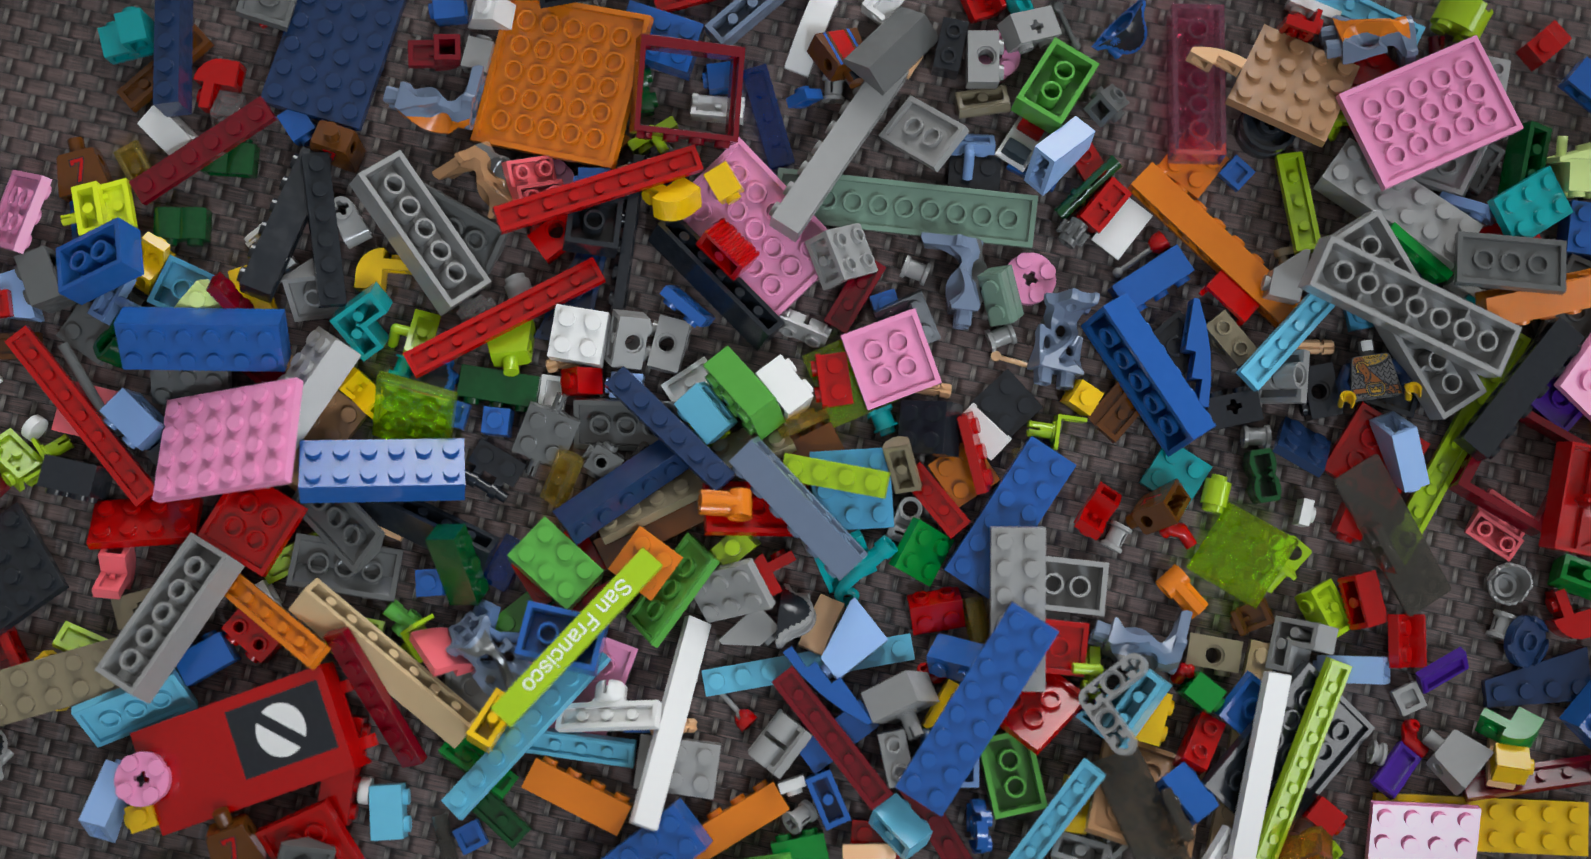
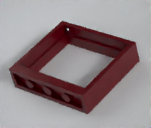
M641 33L636 38L629 133L637 134L636 138L651 140L652 136L662 137V141L669 143H678V139L688 140L689 145L703 146L704 142L714 143L715 148L729 149L730 145L738 142L745 47ZM646 50L731 61L725 135L640 125Z
M1533 411L1524 419L1520 418L1518 420L1556 443L1573 441L1587 444L1584 440ZM1467 454L1448 489L1529 536L1540 534L1548 492L1533 519L1470 483L1481 461H1477Z

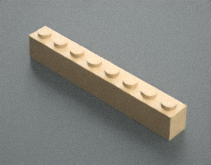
M316 578L301 592L288 609L322 639L328 631L348 626L388 693L454 749L466 737L467 731L479 715V712L436 676L433 677L430 671L320 579Z

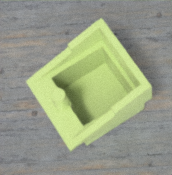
M1557 136L1556 155L1547 157L1546 165L1551 166L1566 198L1583 197V199L1591 200V142L1577 145L1574 151L1567 152L1568 136Z

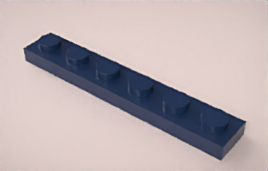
M624 366L604 383L605 387L711 490L720 491L735 477V473Z

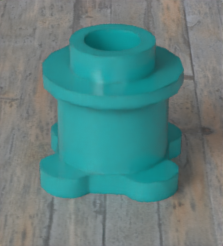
M396 354L398 359L393 370L389 369L388 373L408 380L413 375V372L405 357Z
M892 404L867 413V418L872 419L876 429L874 434L880 433L881 437L896 432L895 426L899 425V423L895 422L890 411L893 408Z

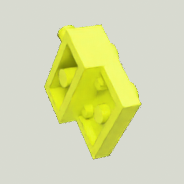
M127 178L104 184L93 181L71 187L75 212L61 215L60 218L62 219L63 226L77 223L78 235L81 236L119 217L138 229L132 189Z

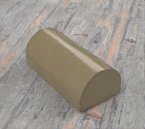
M1006 85L998 86L997 89H975L955 92V106L958 119L1006 113L1011 110Z
M898 436L887 440L882 449L895 494L921 490L922 484L909 438Z

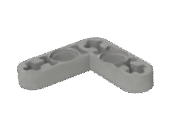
M1136 653L1126 655L1085 686L1079 694L1080 705L1112 750L1123 756L1131 755L1136 751L1138 740L1111 701L1148 672L1149 665L1147 659ZM1131 660L1140 661L1141 663L1138 666L1140 671L1132 670L1126 675L1130 677L1127 681L1125 675L1119 669L1122 668L1123 671H1127L1132 667ZM1116 674L1120 678V686L1115 690H1110L1107 686V679L1109 676ZM1100 684L1101 688L1108 693V696L1106 697L1105 694L1101 693L1095 698L1097 702L1095 705L1092 703L1087 704L1086 701L1089 699L1087 694L1089 692L1097 694L1101 691L1097 687ZM1106 713H1111L1115 718V723L1111 728H1105L1101 723L1102 716ZM1122 727L1123 730H1119L1118 733L1121 737L1130 739L1127 743L1129 748H1119L1118 745H1120L1121 741L1118 736L1113 735L1110 737L1109 734L1116 732Z

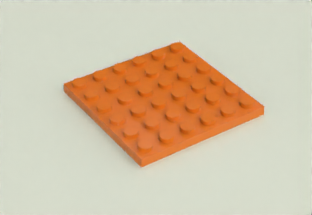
M509 0L516 5L512 29L498 31L470 140L474 143L487 141L494 147L547 156L599 168L616 169L631 111L636 38L641 33H651L654 18L651 15L577 2L541 9L538 0Z

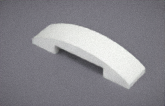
M809 0L784 69L807 78L809 77L814 61L808 55L807 49L815 34L826 32L839 0Z

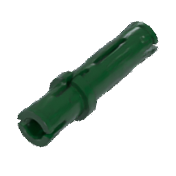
M1112 155L1109 156L1076 190L1073 188L1070 191L1071 194L1054 211L1062 219L1067 220L1081 205L1084 207L1087 204L1086 201L1123 166ZM1106 171V173H1105L1100 179H1098V180L1090 187V185H1091L1102 173H1104V172Z

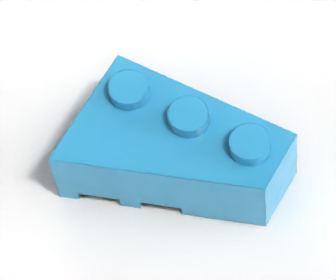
M1148 669L1144 677L1113 699L1111 703L1134 735L1137 736L1173 685L1153 670ZM1081 711L1075 716L1104 738L1085 711ZM1106 713L1102 716L1101 723L1103 727L1111 728L1114 725L1115 718L1111 713ZM1122 727L1116 732L1109 734L1110 737L1113 735L1118 736L1121 741L1120 745H1118L1119 748L1127 749L1129 747L1127 743L1130 739L1123 738L1118 733L1119 730H1123Z

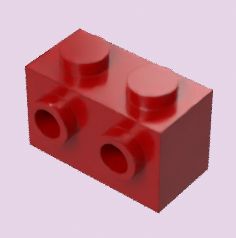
M240 609L221 628L227 633L225 635L226 639L235 646L241 645L246 650L245 655L256 664L258 662L268 663L283 646Z

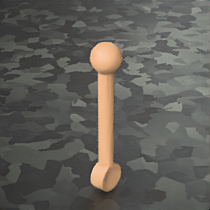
M999 351L991 353L990 356L994 362L1001 360L1025 368L1028 365L1026 362L1003 356Z

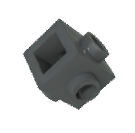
M1111 84L1105 89L1102 86L1099 87L1090 96L1092 100L1083 109L1101 128L1110 121L1115 124L1126 114L1123 109L1130 102L1126 99L1121 89Z
M606 440L604 443L597 441L595 446L590 444L583 454L582 458L586 460L583 467L587 469L586 473L599 480L622 465L625 456L618 453V448ZM598 458H604L606 462L601 463L598 461Z

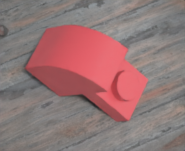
M135 547L100 550L98 559L101 572L92 587L93 597L120 600L124 590L131 589L136 569Z

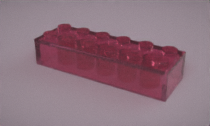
M1172 3L1166 15L1168 163L1220 165L1226 156L1225 71L1213 65L1209 73L1185 60L1192 47H1212L1225 50L1224 5Z

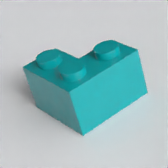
M126 7L122 9V12L114 14L115 21L108 22L104 27L97 28L104 58L113 65L154 55V20L140 7Z
M377 282L348 301L346 307L338 308L329 320L346 342L361 354L360 358L363 362L384 348L389 339V335L377 322V319L388 312L393 301Z

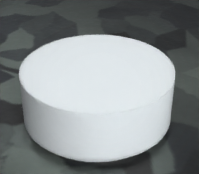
M38 414L31 416L22 427V436L29 441L33 437L38 440L46 431L48 421Z
M361 778L357 792L359 804L369 805V786L374 785V778Z

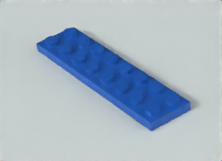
M1011 602L895 787L942 817L1059 631L1019 605Z

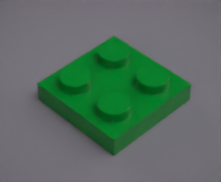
M913 517L897 547L898 551L892 556L889 564L930 587L954 540H951L950 537L920 519Z

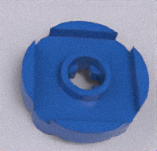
M969 799L970 803H967L966 827L973 837V840H968L970 849L973 854L991 852L992 839L988 835V827H992L993 824L991 810H986L984 799Z

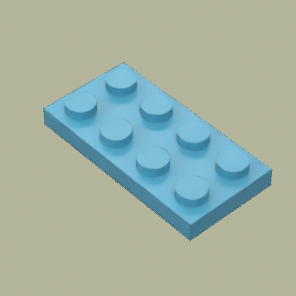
M174 668L150 704L132 696L122 688H118L72 706L71 714L99 748L127 737L132 732L198 709V700Z

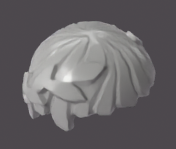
M1512 562L1501 564L1495 567L1487 578L1489 595L1494 601L1503 605H1516L1518 602H1522L1528 595L1529 590L1533 588L1532 574L1525 566Z

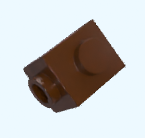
M1265 597L1236 607L1230 612V623L1233 629L1239 632L1240 636L1273 624L1275 621Z

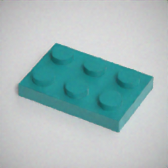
M1551 166L1540 169L1487 201L1503 235L1533 238L1573 213Z

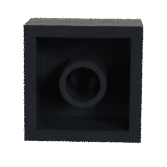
M617 198L567 214L562 251L615 258L618 250L624 199Z
M901 400L898 436L909 438L914 456L959 458L961 431L957 418L962 414L963 405L950 401Z
M45 454L37 486L46 487L45 493L97 504L98 499L108 500L113 478L102 466Z

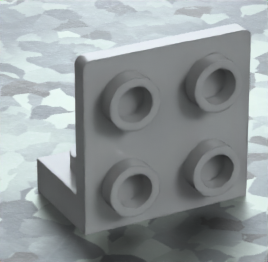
M860 223L825 230L805 241L823 291L831 289L847 280L878 271Z

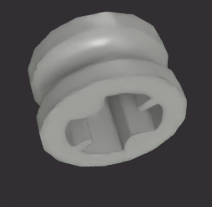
M1371 740L1366 752V762L1370 764L1376 762V765L1382 766L1387 757V743L1382 742L1378 744L1377 741Z

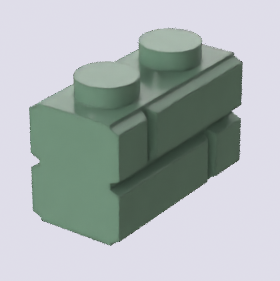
M1012 265L991 267L977 276L979 285L982 288L981 293L990 326L1011 324L1024 315Z

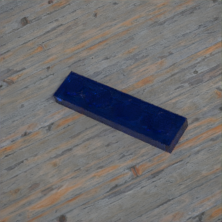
M767 64L745 69L743 80L769 168L775 170L795 164Z

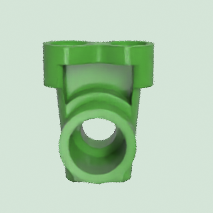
M395 599L394 603L390 602L383 614L391 621H395L391 629L397 636L402 638L400 633L410 625L423 619V617L412 608L408 611L403 607L404 605Z

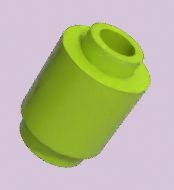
M1212 474L1211 478H1205L1200 503H1202L1201 510L1216 514L1223 513V508L1227 507L1232 485L1227 482L1228 477Z

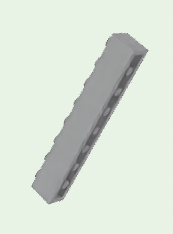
M909 71L883 96L865 81L860 86L854 88L852 93L855 96L851 102L848 100L844 102L839 111L841 116L838 121H831L825 131V134H827L823 142L818 140L811 151V154H813L809 162L805 160L797 172L800 176L796 182L790 181L783 192L785 198L781 203L777 201L769 212L771 216L769 226L794 242L798 240L905 83Z

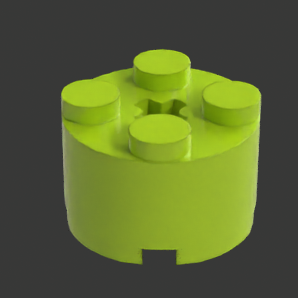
M1440 0L1430 19L1432 24L1430 30L1438 35L1447 33L1453 36L1455 43L1475 35L1480 39L1493 14V10L1487 11L1486 7L1488 4L1482 0Z

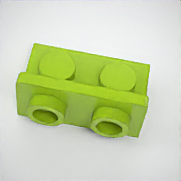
M9 428L0 434V473L2 479L9 487L14 486L21 492L25 489L23 479L41 469L43 459L16 432Z
M1331 578L1294 597L1306 621L1338 628L1337 638L1350 630L1349 620L1346 618L1347 614L1344 608L1345 604L1342 602L1343 599Z

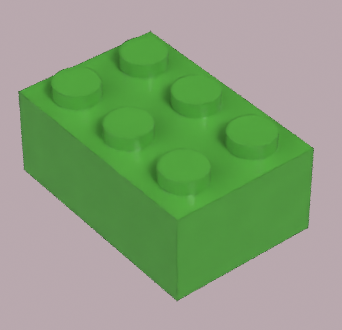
M1055 37L1016 97L1011 111L1047 133L1052 134L1062 127L1092 79L1099 63Z
M726 346L703 364L707 373L704 377L712 387L711 389L720 400L725 401L727 409L735 419L739 417L742 420L741 424L750 436L755 434L763 440L786 422L776 397L729 346Z
M546 517L507 555L508 561L559 608L572 610L604 576V570Z
M1005 730L995 732L979 757L992 817L1000 819L1046 809L1047 801L1036 754Z

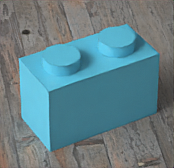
M706 381L696 383L674 403L680 418L685 422H689L694 429V433L706 445L719 440L738 423Z
M406 782L369 786L371 841L404 839L408 836V832H411L412 818L407 816V805L411 803V792L409 788L406 789Z
M897 793L876 807L868 821L870 826L901 859H909L926 846L933 832L929 824L920 818L912 810L911 805Z

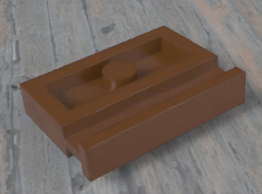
M1116 381L1099 401L1092 414L1085 418H1088V421L1112 443H1116L1140 414L1121 388L1119 382Z

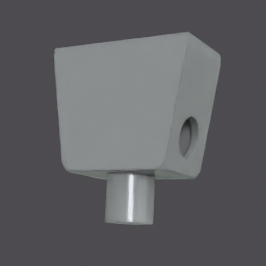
M1431 729L1421 741L1434 751L1426 762L1427 766L1456 796L1466 789L1494 753L1491 749L1458 730H1453L1443 739Z

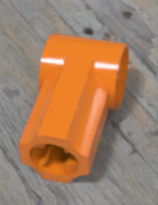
M733 488L729 491L701 489L698 498L699 514L728 516L729 520L737 522L748 521L752 519V491L747 488Z
M1174 564L1155 583L1183 611H1192L1191 619H1193L1205 610L1209 604L1190 584L1191 580L1187 574Z

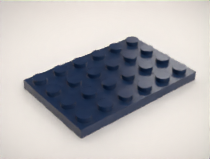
M298 0L288 31L283 32L261 93L268 106L284 111L288 109L305 114L312 119L334 122L339 126L361 132L407 0Z

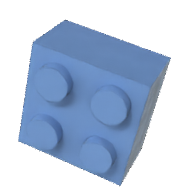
M122 388L99 410L105 416L104 422L113 430L118 429L124 435L122 440L132 449L138 448L141 451H150L161 442L162 430L165 427L164 416L141 393Z

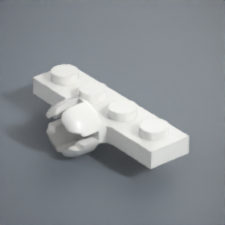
M610 679L608 685H606V680H601L596 684L593 700L590 702L571 703L556 719L555 729L558 732L660 729L662 703L659 700L627 701L628 687L623 682Z

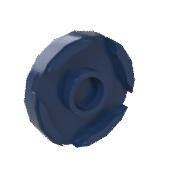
M1520 615L1508 626L1504 636V651L1510 663L1517 667L1529 668L1531 665L1536 666L1544 658L1549 647V639H1546L1545 632L1548 633V628L1542 619L1532 615Z

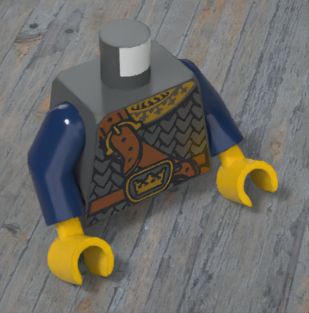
M1373 340L1357 342L1359 356L1348 359L1346 364L1342 365L1335 380L1339 397L1337 406L1339 408L1343 407L1344 401L1351 405L1350 408L1353 409L1355 402L1396 397L1403 393L1402 390L1405 391L1404 397L1406 401H1411V393H1416L1419 398H1421L1422 386L1417 382H1413L1408 373L1396 359L1391 358L1389 353L1375 354Z

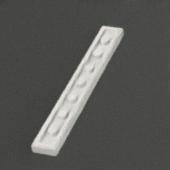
M690 615L685 616L662 699L660 729H654L629 822L651 831H657L712 625Z
M1270 671L1263 672L1227 859H1256L1292 678L1291 675Z

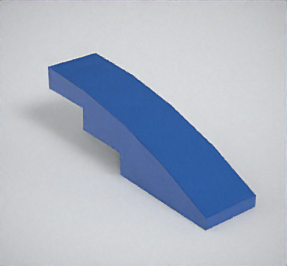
M1193 298L1187 304L1180 353L1190 355L1186 381L1196 382L1195 393L1204 408H1208L1211 387V352L1207 325L1200 299Z
M792 646L783 652L797 671L822 696L843 712L868 726L873 724L841 677L831 683L817 662H814L807 668Z

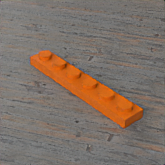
M241 573L225 594L229 601L310 669L314 670L331 650L328 645Z

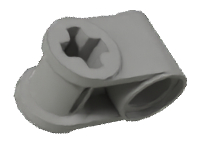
M344 196L334 198L338 230L347 247L351 249L371 239L373 236L370 229L350 199ZM342 205L347 207L345 215L340 213Z
M908 496L899 502L894 515V527L888 528L886 536L891 540L900 543L903 535L896 533L895 530L905 533L913 517L920 519L922 504L918 499ZM907 501H914L917 505V512L912 516H907L903 512V505Z

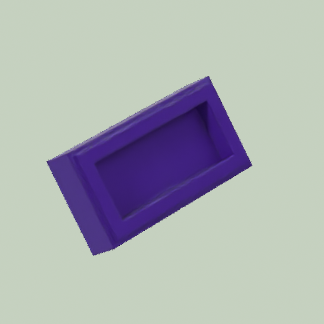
M1460 646L1416 672V680L1420 691L1426 694L1469 669L1467 654Z
M1402 741L1397 742L1387 756L1385 763L1380 766L1370 783L1389 800L1395 799L1422 758Z

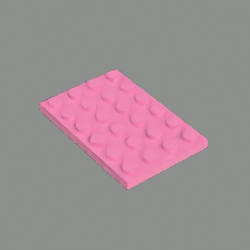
M1477 35L1340 93L1335 97L1381 191L1519 132L1524 128Z
M738 137L737 143L730 145L729 149H726L693 181L694 184L701 188L702 207L683 220L701 237L717 221L725 218L729 224L737 229L741 236H744L745 240L752 243L756 251L760 252V255L751 267L739 277L780 316L819 279L805 241L828 229L813 216L798 240L794 242L769 226L771 220L769 212L777 201L779 203L785 198L783 192L787 186ZM724 161L730 165L745 190L740 194L742 198L731 205L727 203L722 205L718 201L703 175Z
M295 377L167 400L164 417L165 427L162 430L152 500L164 503L290 484L292 481L304 381Z

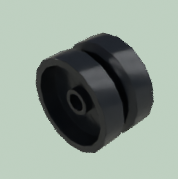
M1243 112L1236 120L1234 130L1236 142L1243 152L1253 158H1273L1283 152L1296 138V136Z

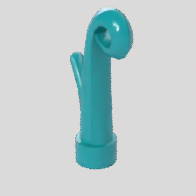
M883 535L876 541L874 547L867 551L868 555L842 578L835 589V600L844 603L845 607H848L854 597L859 600L860 594L852 586L882 561L890 559L898 551L897 546L889 537Z

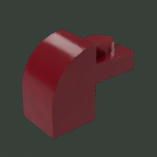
M433 34L434 40H408L409 68H435V71H446L461 66L460 34Z

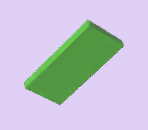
M688 532L674 550L683 557V560L652 601L641 595L626 616L645 639L657 648L720 563L694 535Z

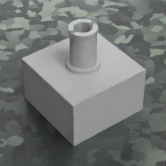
M905 670L861 693L872 722L896 724L902 721L909 741L925 735L916 713L940 702L928 672Z

